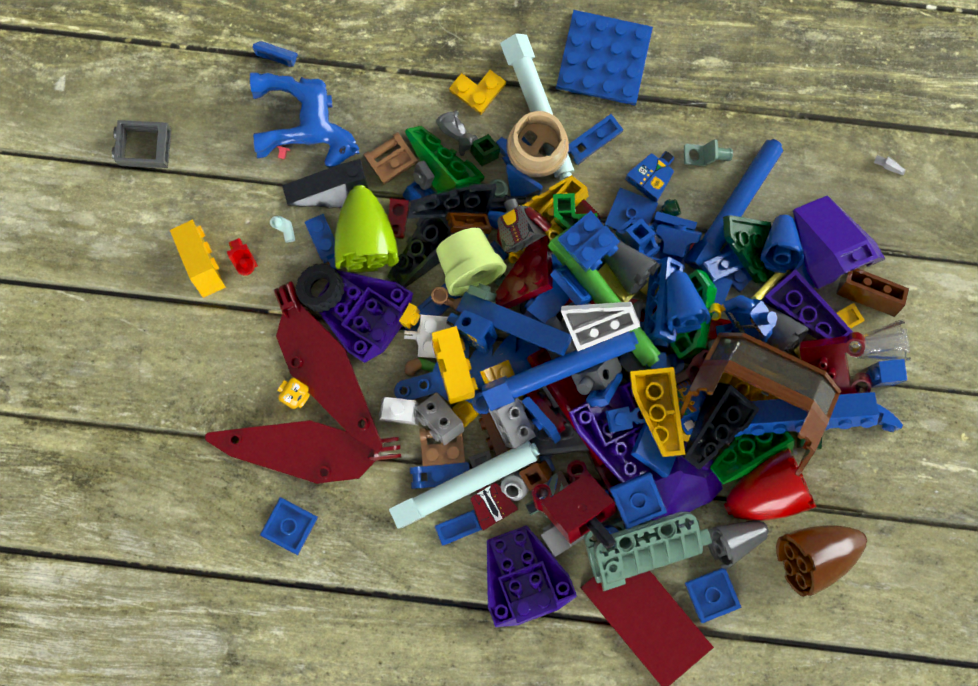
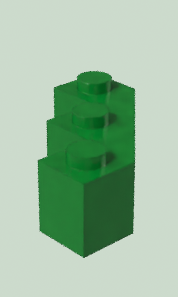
M696 269L688 276L709 311L710 306L715 303L717 288L705 271ZM711 320L707 325L706 321L701 323V328L698 330L679 333L676 336V341L670 343L679 359L690 360L706 348Z

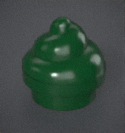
M676 199L666 200L661 207V211H659L676 217L681 215V209Z

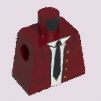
M497 483L477 490V494L470 498L483 531L518 510L517 506L502 492Z

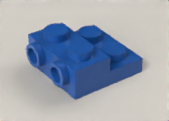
M592 211L558 238L561 245L585 272L590 269L592 271L596 270L603 263L601 259L606 255L611 257L619 250L617 246L620 243L618 238L606 225L604 226Z

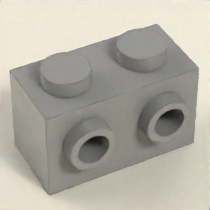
M437 392L417 406L419 413L417 418L424 427L427 425L431 429L429 432L435 441L440 440L444 446L465 431L463 422Z
M515 398V402L493 411L489 409L505 446L514 449L536 437L533 431L534 425L527 418L524 412L526 410L525 406L518 398Z

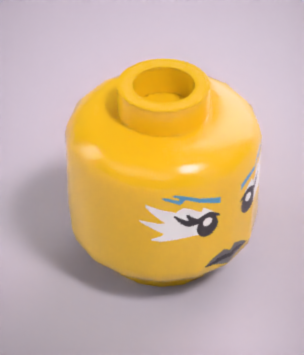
M291 378L288 382L283 380L277 389L280 392L278 396L279 401L291 409L302 408L310 396L308 386L296 378Z

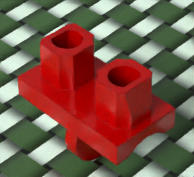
M240 238L229 242L231 250L227 251V254L238 274L243 276L251 274L254 268L258 267V264L247 244L243 245Z

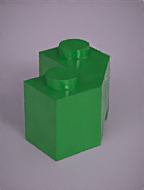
M575 193L553 194L554 221L562 229H570L586 215L575 213Z

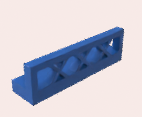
M665 257L656 261L659 263L658 268L661 267L658 276L657 270L653 276L649 275L643 331L651 341L659 338L672 343L676 341L677 330L672 329L671 332L667 325L666 279L674 271L683 272V264L670 257ZM659 286V290L655 295V290ZM657 305V309L653 314V309ZM655 324L654 332L651 333V329Z

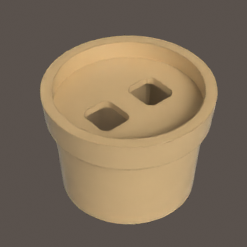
M534 111L526 114L514 125L507 139L508 157L513 166L525 175L532 177L548 176L556 172L564 164L568 156L569 141L566 131L561 122L548 112ZM527 131L537 135V139L532 146H528L522 141ZM544 143L554 147V151L550 156L544 157L539 153Z

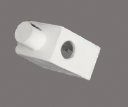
M383 397L381 399L379 421L419 425L417 406L420 403L414 400Z

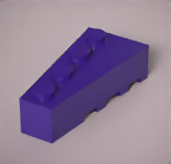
M796 269L761 299V301L805 325L809 329L807 331L808 334L817 340L843 337L853 333L847 324Z

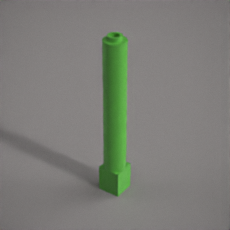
M568 228L550 241L548 245L550 250L563 266L566 265L574 277L592 296L595 304L621 302L597 270L592 271L590 269L585 272L558 241V238ZM641 327L630 330L629 332L634 331L638 340V344H635L636 349L632 350L633 354L643 367L645 365L653 366L660 360L658 356L661 353Z

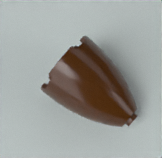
M822 525L803 528L778 538L776 543L777 559L779 562L783 561L784 569L788 573L785 579L792 589L800 596H812L836 583L853 568L866 548L867 537L860 530L846 526Z

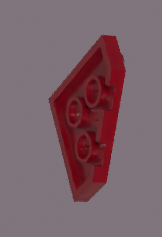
M547 235L526 247L496 290L497 305L509 309L553 288V278L550 275L552 273V251L548 247L551 240Z

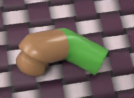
M418 357L405 364L404 372L408 376H414L416 371L420 369L433 372L436 363Z

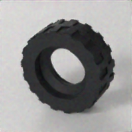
M321 263L313 264V266H309L303 271L301 276L298 277L295 287L298 299L307 308L314 312H323L330 310V308L335 307L340 302L344 294L343 289L345 285L339 273L328 264ZM319 279H326L329 282L328 290L320 297L313 296L311 288L314 283Z

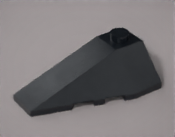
M360 159L342 163L282 185L287 205L300 207L342 208L348 193L353 190V187L363 185L369 189Z
M490 183L464 184L414 199L409 203L406 216L407 218L446 217L448 212L487 214L488 216L497 186Z
M446 217L419 218L412 237L409 236L406 241L408 244L405 250L398 256L399 262L391 268L387 275L390 281L406 288L440 263L436 253L438 245L449 236L455 234L451 233V227H449V221H447Z

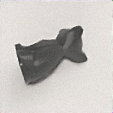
M458 110L444 113L437 118L436 123L446 135L459 141V153L461 156H464L465 151L470 150L472 142L478 138L476 135L467 133L465 125L458 118Z

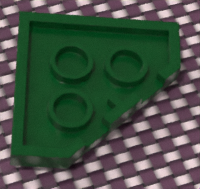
M732 215L724 216V238L754 282L765 284L775 274V272L767 269L764 266V262L761 261V252L770 232L771 222Z

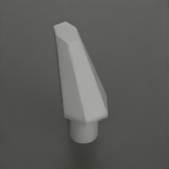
M876 156L875 164L898 174H905V169L891 157Z

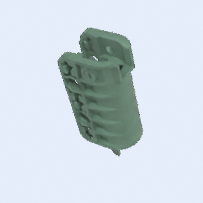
M681 511L653 521L648 520L646 523H641L629 529L624 528V522L621 517L601 523L603 526L612 525L620 527L619 532L611 534L616 540V547L608 549L597 538L596 541L589 539L592 537L591 531L584 534L591 569L596 582H602L603 591L626 584V578L702 554L703 546L712 543L708 529L700 530L699 520L687 511Z

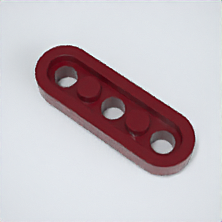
M539 389L525 394L526 397L528 396L556 426L559 434L566 429L564 426L567 423L559 413L554 414L551 410L553 406L546 397L542 399L538 395Z

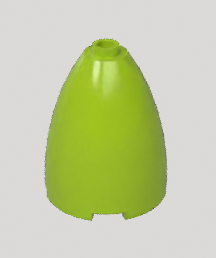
M363 185L353 187V190L348 193L342 205L336 226L335 266L337 269L347 268V272L350 273L378 271V268L388 264V267H392L399 262L397 244L390 221L378 199Z

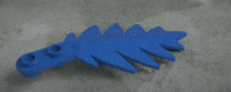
M510 334L500 344L494 355L493 346L488 354L477 349L474 351L469 360L471 370H469L470 376L475 378L477 387L482 390V385L485 384L480 373L482 370L509 360L515 375L521 373V371L531 369L532 366L527 361V357L540 350L539 346L529 342V344L526 343L516 352L517 337ZM464 342L465 358H469L470 345ZM437 362L433 372L402 380L394 388V394L399 399L414 400L437 392L449 401ZM424 381L427 382L426 389L421 387V383ZM403 387L407 388V393L405 395L401 393V389ZM473 398L467 399L466 401L472 403Z

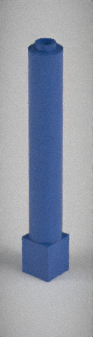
M775 139L765 141L702 240L695 243L684 261L694 270L703 271L700 266L702 263L722 254L720 249L726 241L724 238L723 217L728 215L742 217L784 151L779 141Z
M634 331L625 332L580 351L574 350L564 356L557 357L509 378L504 376L482 385V394L490 411L515 402L517 397L635 350V344H638V340Z

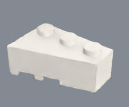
M632 302L561 307V313L577 351L640 327Z

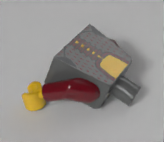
M510 199L504 203L507 213L500 216L497 220V241L503 248V251L510 254L508 257L510 263H515L523 253L521 251L523 248L546 236L545 232H549L548 237L550 240L556 237L553 232H556L558 235L563 232L559 226L552 227V223L532 207L518 206L516 199Z

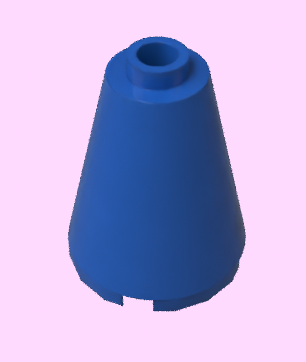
M779 215L774 219L761 252V261L764 262V266L773 272L786 273L789 269L797 270L804 261L794 218L789 215Z
M682 271L670 273V276L666 279L667 325L669 330L672 332V329H676L677 333H687L700 329V324L705 321L707 325L711 320L710 313L688 274Z

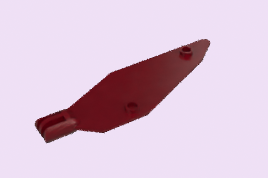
M292 281L274 289L282 311L276 338L290 374L308 386V393L353 438L376 451L381 450L383 446L345 348L302 306ZM363 420L365 421L364 427L361 425Z
M311 420L208 432L205 435V440L231 457L316 484L360 479L375 461L402 458L401 453L381 455V452L401 449L400 445L384 446L381 450L376 451L353 438L347 431ZM234 436H237L239 438V442L237 444L233 442ZM399 437L382 438L381 441L382 443L400 441Z

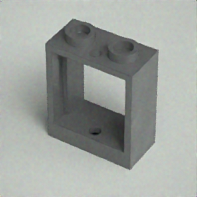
M117 120V127H114L113 131L116 141L115 147H112V159L119 166L168 168L171 127L168 123ZM127 131L158 133L156 159L125 158Z

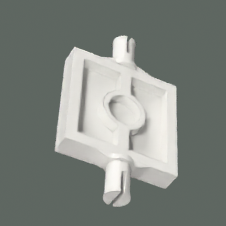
M420 315V325L417 331L404 330V334H412V336L404 335V339L417 341V357L436 358L432 346V333L452 327L447 324V316Z

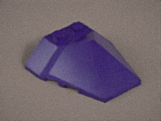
M684 441V447H685V448H686L687 443H688V442H686V441ZM678 455L668 477L663 478L652 469L649 470L667 510V513L651 520L653 521L681 511L691 512L702 505L710 503L723 489L722 483L710 469L714 461L711 459L701 469H697L682 457L683 455Z

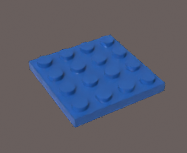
M573 10L556 89L636 106L653 27Z

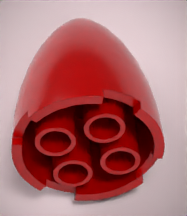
M789 448L773 455L740 479L727 496V503L724 504L729 516L733 514L734 518L744 520H773L797 515L816 508L802 472L799 476L795 475L798 464L794 456H791Z

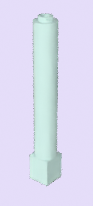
M514 34L500 44L508 65L514 68L530 112L544 111L553 115L532 60L535 58L529 39L527 35ZM548 143L543 144L546 155L550 156L554 151V147ZM569 155L564 164L553 173L556 179L560 178L562 181L574 172Z
M527 441L515 449L512 448L414 498H410L390 508L389 511L397 528H404L424 518L426 515L537 461V455L540 454L535 443L531 444Z

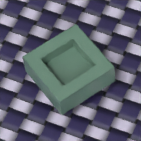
M481 283L478 286L470 285L467 292L495 302L497 296L496 293L490 291L491 287Z

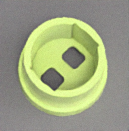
M469 228L459 231L442 241L436 249L446 277L445 284L448 293L452 296H463L465 292H468L470 285L478 286L481 283L488 286L499 279L506 271V264L501 256L495 253L480 228Z

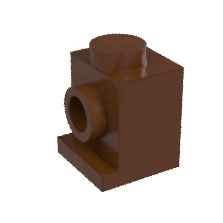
M546 460L541 462L535 461L519 472L530 491L536 485L546 483L554 474Z

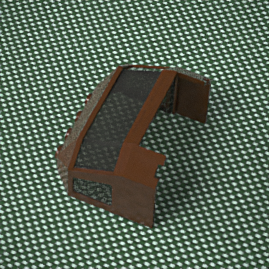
M719 333L688 391L680 411L681 419L693 396H699L700 391H706L708 395L713 394L723 373L730 374L761 389V393L766 396L771 394L807 411L808 414L798 434L800 439L805 438L806 440L803 445L806 451L795 475L799 476L819 445L840 395V388L826 371L745 333Z

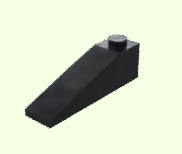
M718 382L713 394L707 395L685 448V455L682 457L697 469H701L718 454L720 448L726 443L732 442L736 434L749 427L759 408L731 384Z

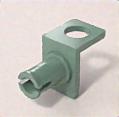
M717 139L705 145H684L685 165L707 166L716 160L731 161L733 157L732 148L718 147ZM693 149L698 152V160L694 161L689 157L690 150Z

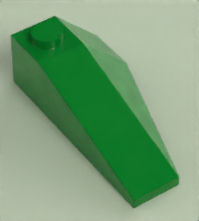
M417 126L406 129L405 133L420 162L425 161L434 175L432 185L437 192L464 184L481 183L484 180L485 176L468 159L465 161L456 156L457 151L452 148L450 150L440 144L441 140L424 127Z
M788 431L782 434L771 432L763 433L762 435L744 434L735 437L734 442L722 452L710 466V469L722 484H726L749 474L761 463L786 448H789L790 453H792L795 440Z

